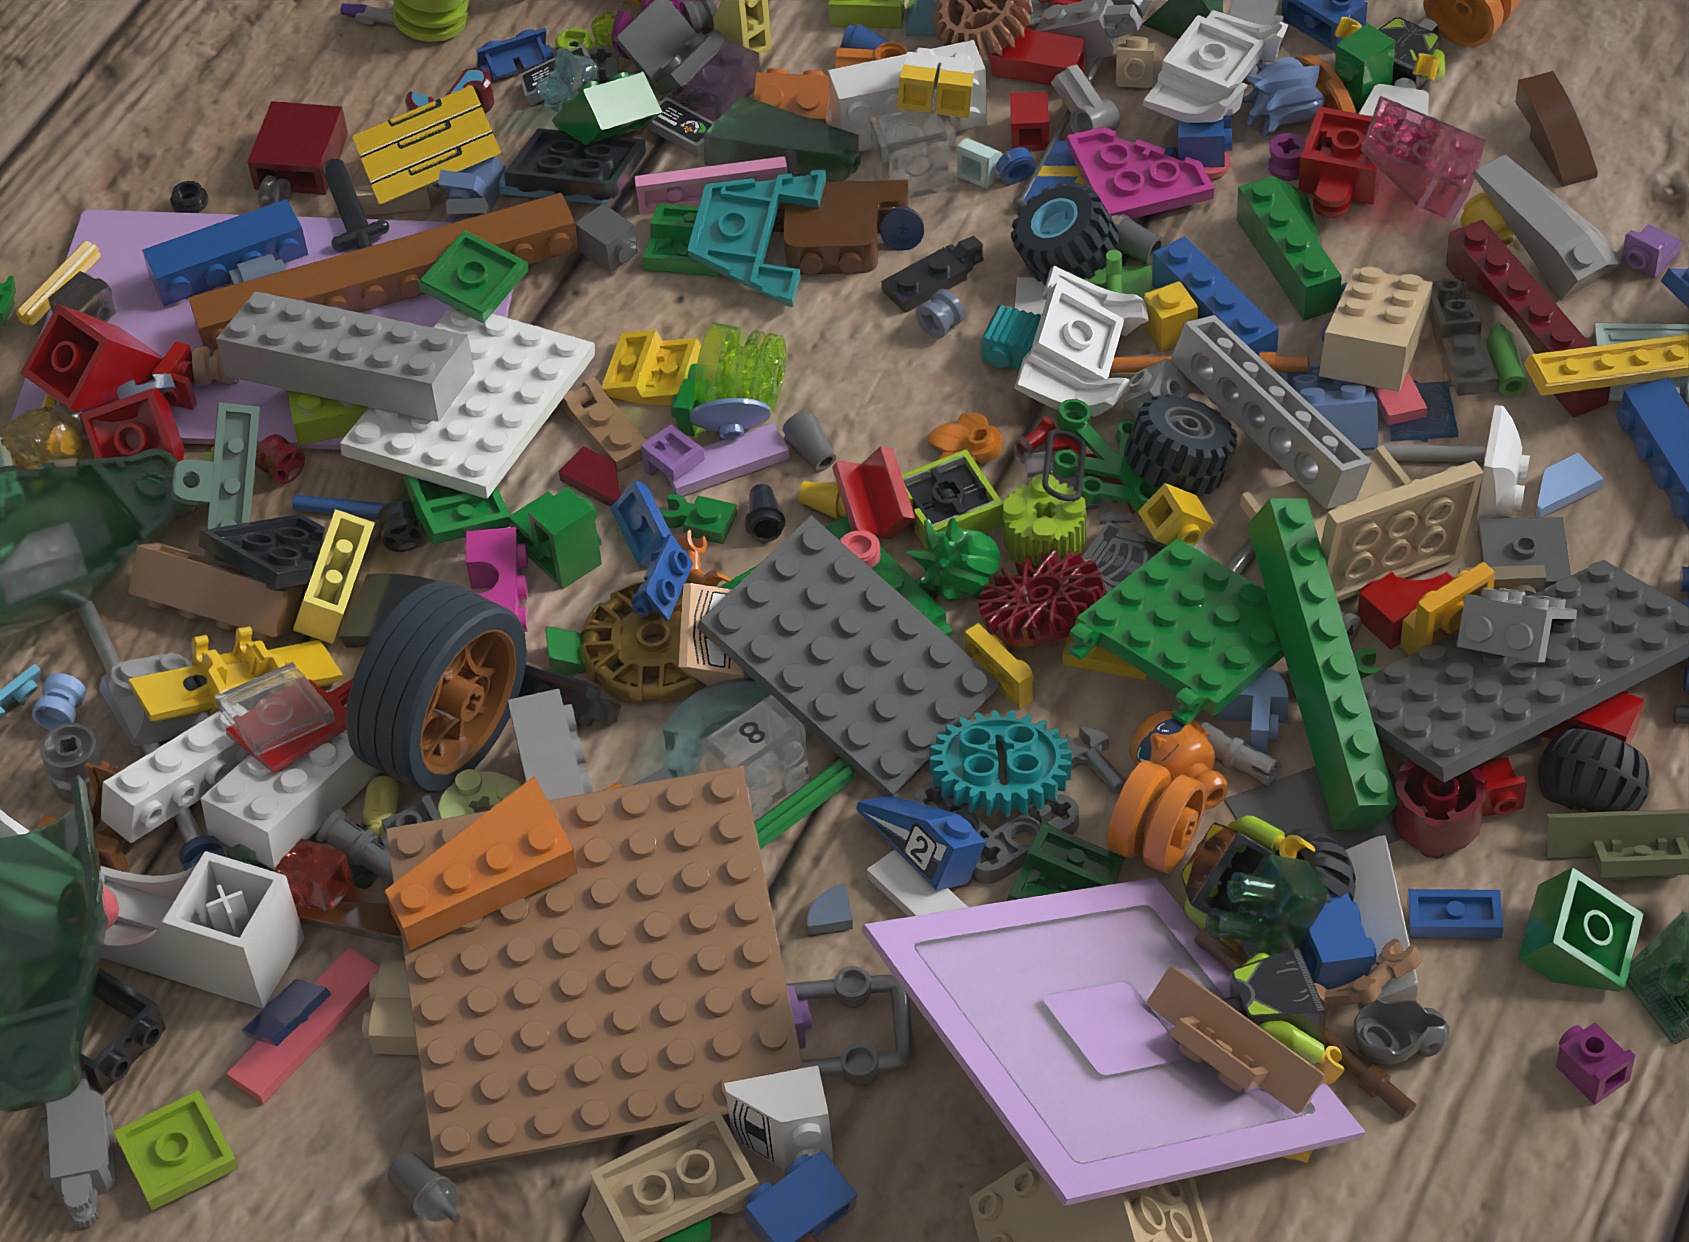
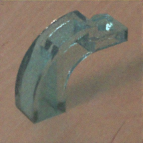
M753 678L731 679L705 687L680 704L668 719L663 729L666 747L663 767L667 766L673 778L696 774L704 754L712 746L723 740L741 737L739 729L747 722L757 723L759 726L758 730L765 733V740L778 742L789 710ZM747 726L744 729V731L746 733H751L754 730V727ZM755 734L753 737L760 738L761 736L760 734Z

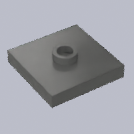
M1563 517L1481 518L1478 520L1477 529L1481 562H1485L1489 567L1544 565L1547 577L1545 588L1571 576Z

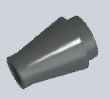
M801 411L791 416L784 423L782 431L785 434V442L809 461L817 471H823L835 462L836 455L831 450L816 416L810 415L807 411Z

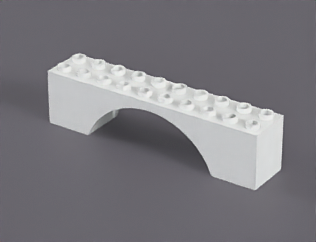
M0 810V926L262 1009L266 1006L305 938L286 875L207 851L204 852L195 866L177 874L149 876L122 872L89 862L52 845L18 824ZM83 877L95 878L115 894L119 906L118 918L112 927L104 933L87 938H75L66 931L61 922L60 902L66 889L75 881Z

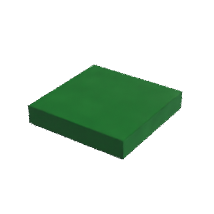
M463 230L419 280V290L484 324L529 271L528 262Z

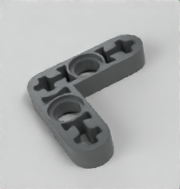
M933 782L924 784L915 795L916 802L928 805L930 801H933L935 804L943 802V810L957 813L972 825V828L986 841L981 854L989 861L996 859V863L993 865L988 861L981 863V857H979L972 874L975 880L985 884L1001 881L1023 867L1032 844L1025 846L1016 844L1012 840V837L1016 834L1028 832L1036 837L1043 823L1071 835L1079 827V807L1076 801L1062 794L1057 795L1056 801L1044 799L1043 809L1033 806L1028 809V814L1024 815L1021 813L994 831H991L974 812H969V806L966 803L954 806V795L943 798L941 796V787H934ZM935 804L929 805V806H931V807L939 808V807H938L937 805H935ZM1052 814H1056L1057 816H1059L1051 820ZM1067 815V819H1066V820H1062V819L1060 818V817H1062V816Z

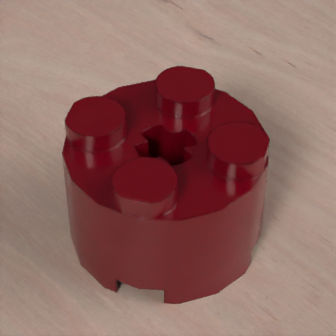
M1409 759L1401 766L1394 792L1398 805L1392 810V822L1400 837L1414 848L1419 849L1422 855L1429 858L1438 859L1445 853H1452L1467 847L1479 835L1486 800L1485 777L1479 768L1475 766L1446 782H1442Z

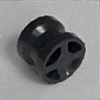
M393 501L384 505L379 510L378 520L382 529V541L388 550L394 552L410 551L422 542V528L418 523L419 520L416 518L411 502Z

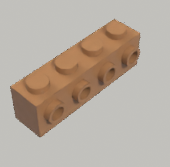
M152 543L137 546L128 594L143 598L142 603L149 607L165 609L167 606L178 608L179 615L186 618L200 620L208 617L216 620L215 626L219 628L237 630L240 627L250 626L252 637L264 641H276L279 636L294 633L293 628L297 619L303 585L291 586V589L288 591H273L265 586L266 584L258 579L243 575L240 569L229 563L165 544Z

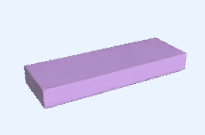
M771 423L745 432L740 438L725 439L702 447L704 461L675 481L667 475L665 476L674 493L684 496L789 460L790 454L776 425Z

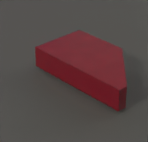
M585 446L558 471L560 481L610 507L621 496L615 462Z

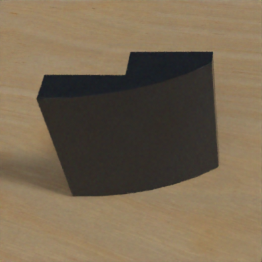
M367 574L338 637L347 648L367 646L375 631L393 608L418 588L436 582V580L405 574Z

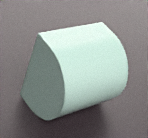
M966 138L957 145L955 176L988 189L999 176L996 171V164L1003 154L1000 151Z

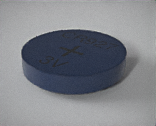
M908 207L891 209L881 220L880 234L882 240L888 247L897 251L915 248L924 236L922 217L918 212Z

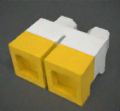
M919 47L915 52H907L899 77L897 109L931 113L934 92L937 89L935 114L969 118L975 60H971L969 54L957 52L950 57L937 56L931 49Z

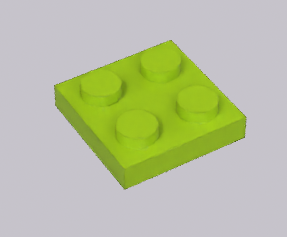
M200 1090L190 1093L113 1131L152 1211L239 1168Z

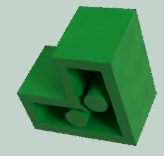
M569 487L554 496L548 491L509 516L511 528L516 527L519 544L526 543L528 557L560 588L568 587L602 564L599 548L602 542L597 533L595 523L597 512L593 504L586 497L580 498Z

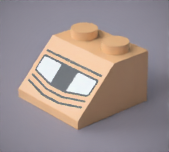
M693 583L683 584L679 668L711 688L759 686V683L697 629L699 621L731 590Z

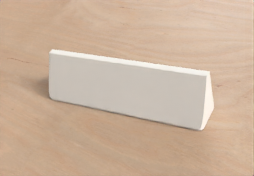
M1386 835L1378 836L1345 850L1352 862L1356 876L1353 902H1356L1359 907L1361 925L1366 936L1373 940L1377 957L1385 944L1394 938L1400 941L1404 951L1410 946ZM1376 962L1371 966L1370 972L1377 967ZM1415 969L1399 979L1391 978L1381 988L1382 992L1378 998L1387 1002L1416 1001L1418 980Z

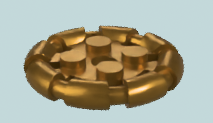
M646 581L620 588L610 594L611 599L604 604L599 602L588 614L582 625L580 636L583 637V643L579 646V654L582 666L588 677L595 684L602 683L604 691L611 696L638 704H644V700L659 699L660 704L673 702L700 690L699 684L702 682L679 668L683 588L669 621H665L658 611L644 617L638 616L633 612L632 597L637 593L640 584L646 583ZM621 612L622 614L628 615L621 620L620 616L617 614ZM652 634L664 636L661 641L656 643L644 641L647 636ZM607 638H611V641H604V640L607 639ZM619 663L621 665L615 672L611 670L616 664ZM644 676H659V682L644 683Z

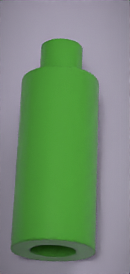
M1496 324L1490 328V336L1486 340V345L1499 391L1504 396H1518L1528 388V380L1515 335L1511 331L1506 330L1504 325Z

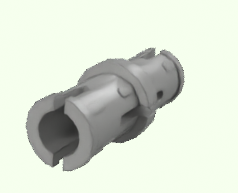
M1208 722L1201 724L1209 733L1206 738L1214 749L1215 757L1223 761L1225 768L1231 771L1238 769L1261 781L1266 786L1272 784L1279 772L1273 770V768H1281L1280 760L1251 747L1249 740L1242 736L1234 738L1211 726Z

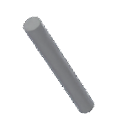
M1378 444V447L1384 446L1395 461H1475L1476 463H1484V446ZM1377 447L1359 450L1365 456L1375 454Z

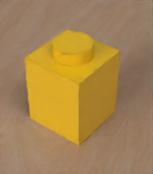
M1180 281L1144 293V301L1149 321L1144 323L1145 330L1161 352L1175 348L1184 323L1197 320V304Z

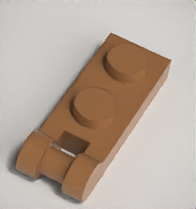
M593 377L583 382L582 388L574 392L569 389L560 401L563 410L604 457L615 462L617 473L643 460L641 445L647 440L605 394L596 378ZM589 401L593 404L586 409L582 407V405Z

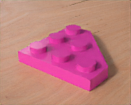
M1105 127L1067 135V148L1085 185L1091 187L1093 192L1096 191L1114 223L1211 200L1214 197V187L1200 161L1186 157L1184 161L1165 155L1166 149L1139 139L1135 143L1116 137V131Z

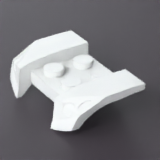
M1212 10L1207 18L1198 15L1162 61V70L1158 74V82L1143 100V106L1185 123L1217 122L1222 120L1223 116L1233 115L1240 109L1244 90L1248 86L1242 83V81L1259 59L1275 62L1288 24L1279 21L1272 25H1260Z
M1053 266L1050 269L1042 295L1046 302L1031 351L1023 358L1014 389L1059 411L1060 404L1065 400H1081L1090 407L1091 416L1095 417L1110 409L1129 386L1130 380L1127 378H1108L1120 335L1127 336L1139 325L1149 321L1146 304L1143 298L1135 294H1123L1106 290Z

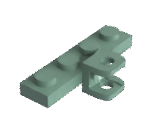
M218 402L213 461L182 460L174 468L172 499L185 505L208 507L207 529L250 522L260 406ZM185 477H193L197 481V486L189 488L185 486L183 479ZM205 550V557L216 559L214 554Z

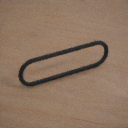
M1054 429L1047 435L1042 486L1049 495L1063 501H1076L1082 496L1086 443L1077 434L1068 430ZM1055 435L1067 436L1080 445L1076 494L1074 495L1056 492L1048 484L1052 444Z

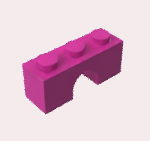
M516 527L466 531V566L471 589L489 588L490 590L478 593V595L511 610L519 617L524 632H528L526 607H521V600H528L526 575H521V569L528 568L526 543L519 544Z

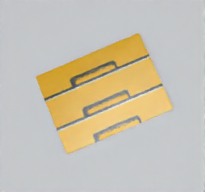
M473 86L463 88L357 133L352 137L379 204L439 180L441 170L459 172L501 153Z

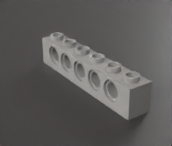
M1215 315L1185 322L1171 358V362L1185 377L1206 394L1212 403L1228 415L1240 429L1249 435L1265 453L1270 455L1291 478L1295 479L1325 509L1356 501L1372 461Z

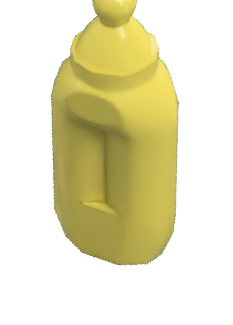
M390 776L374 777L366 788L362 820L367 827L366 830L370 829L375 832L376 837L384 833L381 820L396 814L399 785L395 778Z

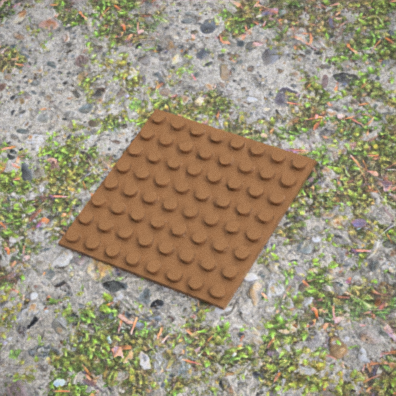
M743 766L548 800L574 850L578 873L411 951L401 933L436 1171L682 1126L719 1109L723 1118L729 1117L724 1083L803 1068ZM487 811L387 828L386 833L394 883Z

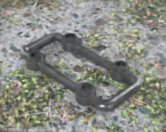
M848 966L841 969L834 979L786 983L787 986L794 985L798 1001L836 997L841 1004L849 1008L862 1006L868 1001L871 994L889 992L891 995L895 1052L876 1053L871 1046L858 1043L847 1047L841 1057L802 1060L803 1068L818 1066L821 1077L843 1075L853 1085L865 1086L876 1078L878 1072L899 1070L909 1065L912 1061L915 1048L909 995L894 975L869 976L868 972L861 967Z

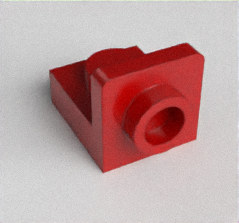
M175 341L152 372V376L154 374H171L175 388L164 393V398L171 406H180L193 410L197 401L192 387V382L194 381L192 352L190 345Z
M1508 757L1485 761L1477 765L1485 777L1486 783L1483 817L1494 814L1506 815L1524 808L1527 782L1524 776L1516 777Z

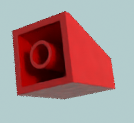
M58 304L20 374L68 409L79 411L120 400L116 389L119 388L118 386L134 380L136 385H142L153 380L152 372L163 357L121 327Z

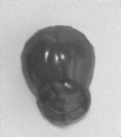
M1377 998L1374 1002L1361 1008L1354 1019V1037L1360 1051L1373 1062L1381 1064H1399L1417 1052L1424 1057L1434 1056L1445 1047L1446 1042L1449 1040L1450 1028L1443 1015L1433 1008H1423L1415 1000L1387 1002Z

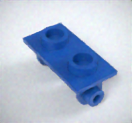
M546 28L536 31L528 29L511 39L504 41L493 40L485 43L476 51L477 68L486 70L490 74L491 80L496 81L517 74L514 61L519 60L523 70L527 71L553 59L554 55L551 46L546 45Z
M672 534L667 535L662 547L652 552L651 562L643 578L646 583L640 584L637 593L632 597L633 612L638 616L644 617L658 611L665 621H669L682 591L683 584H685L691 570L692 560Z

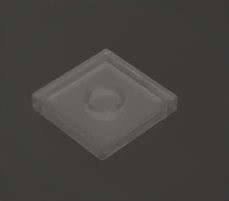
M293 662L215 695L217 708L256 756L335 722L332 708Z

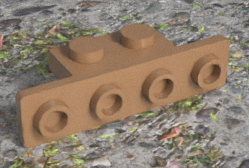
M1169 967L1147 1000L1148 1007L1174 1025L1169 1035L1180 1042L1178 1049L1195 1062L1202 1063L1204 1060L1218 1070L1217 1078L1233 1090L1241 1091L1243 1088L1248 1091L1260 1087L1294 1113L1299 1114L1305 1110L1325 1079V1074L1177 967Z

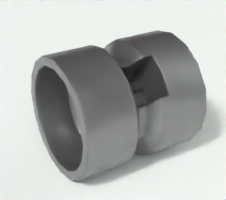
M77 723L63 724L45 735L40 744V754L57 797L67 803L82 804V792L89 781L84 765L88 762L98 766L100 759L103 760L100 754L96 737L91 729Z

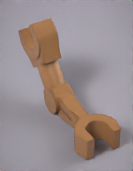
M1394 938L1382 948L1381 953L1375 960L1377 967L1367 976L1363 975L1355 980V982L1329 990L1320 984L1314 983L1325 1008L1326 1015L1330 1006L1356 1004L1359 1002L1370 1004L1374 1002L1381 994V988L1391 978L1399 979L1406 973L1413 971L1418 967L1422 959L1415 945L1411 944L1404 951L1400 941Z

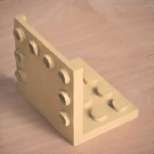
M1384 446L1376 448L1375 454L1366 456L1372 461V464L1356 501L1325 509L1297 481H1293L1255 495H1251L1250 492L1243 493L1240 506L1250 520H1252L1269 498L1307 499L1338 602L1358 595L1367 583L1372 580H1379L1390 572H1393L1397 577L1405 578L1461 557L1484 474L1475 461L1458 467H1449L1441 473L1411 481Z
M1027 1160L969 1197L979 1242H1213L1193 1177L1063 1206L1032 1162Z

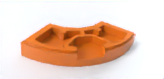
M1305 54L1295 58L1302 63L1303 67L1320 66L1315 87L1326 98L1323 107L1356 113L1343 82L1326 61L1313 54Z

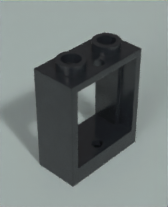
M78 953L14 1016L22 1037L27 1044L72 1073L84 1070L89 1084L102 1093H105L115 1082L121 1080L139 1056L158 1042L161 1034L166 1029L155 1002ZM92 995L132 1019L125 1029L94 1061L53 1035Z

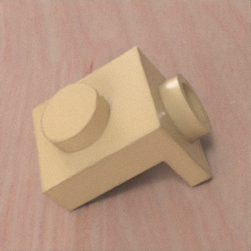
M1137 36L1126 37V42L1118 43L1116 86L1151 88L1153 86L1156 43H1148V38Z

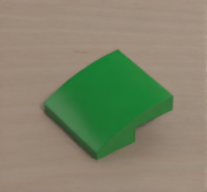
M658 203L650 222L651 237L642 257L643 270L719 276V272L688 256L687 248L699 207Z

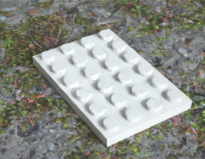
M450 307L434 328L468 335L475 373L446 413L437 422L369 407L340 442L341 455L488 499L595 356V343L495 314H491L483 324Z

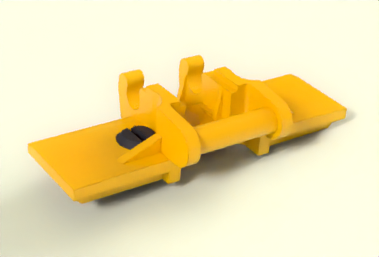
M250 626L237 628L233 652L218 654L215 649L208 651L209 641L206 635L193 637V666L128 679V685L149 720L158 722L209 711L212 715L218 712L220 708L227 707L231 701L269 693L275 700L308 679L323 687L342 681L343 674L320 640L267 650L262 641L252 642V629Z

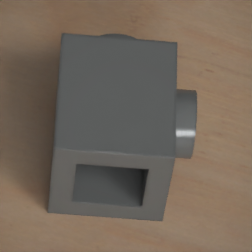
M604 204L575 223L579 252L610 273L623 263L628 262L638 253L634 224Z

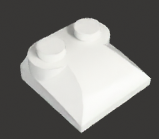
M1494 406L1483 469L1484 474L1482 477L1477 522L1481 518H1511L1513 510L1521 511L1525 486L1517 485L1518 479L1526 480L1530 456L1522 455L1523 446H1521L1518 431L1512 418L1503 406Z

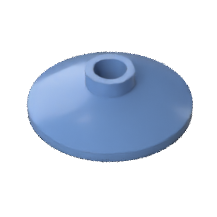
M718 399L700 404L692 409L690 421L699 428L719 432L720 437L723 439H737L744 435V430L752 429L766 422L771 416V410L766 403L754 399Z

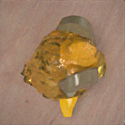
M49 394L45 396L41 408L32 411L27 410L24 414L18 416L17 419L12 420L11 424L5 425L3 427L4 430L0 433V436L3 438L1 444L6 446V449L11 453L15 464L21 466L23 470L29 471L28 485L35 491L40 489L41 484L46 478L72 474L77 462L82 458L85 448L81 439L83 422L80 414L82 412L70 410L60 402L57 404L56 399Z

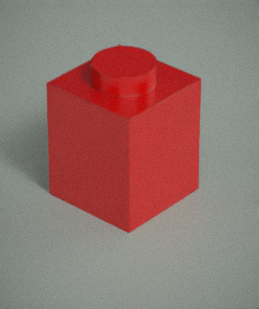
M1047 92L1010 93L1012 149L1019 147L1026 148L1029 151L1046 149L1049 144Z

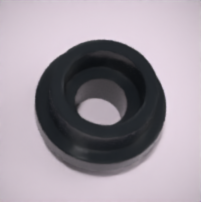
M184 181L177 184L173 188L170 198L172 209L176 213H199L207 206L209 201L206 190L195 181Z

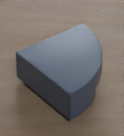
M154 374L153 380L142 385H136L134 380L122 384L116 389L119 399L151 388H158L163 395L175 388L171 374Z
M846 883L826 890L813 902L807 918L809 936L853 929Z

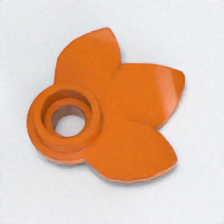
M972 412L961 414L957 424L947 423L939 425L928 434L927 441L930 445L942 451L938 460L967 449L975 462L987 463L1000 455L1003 437L998 428L989 425L984 415Z

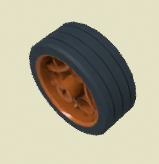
M439 580L426 584L406 596L389 612L373 634L362 654L352 680L347 700L346 727L349 745L356 758L426 793H436L447 789L455 782V778L460 772L468 769L474 770L494 746L511 716L508 700L518 698L525 674L527 648L525 632L519 617L508 608L453 582Z

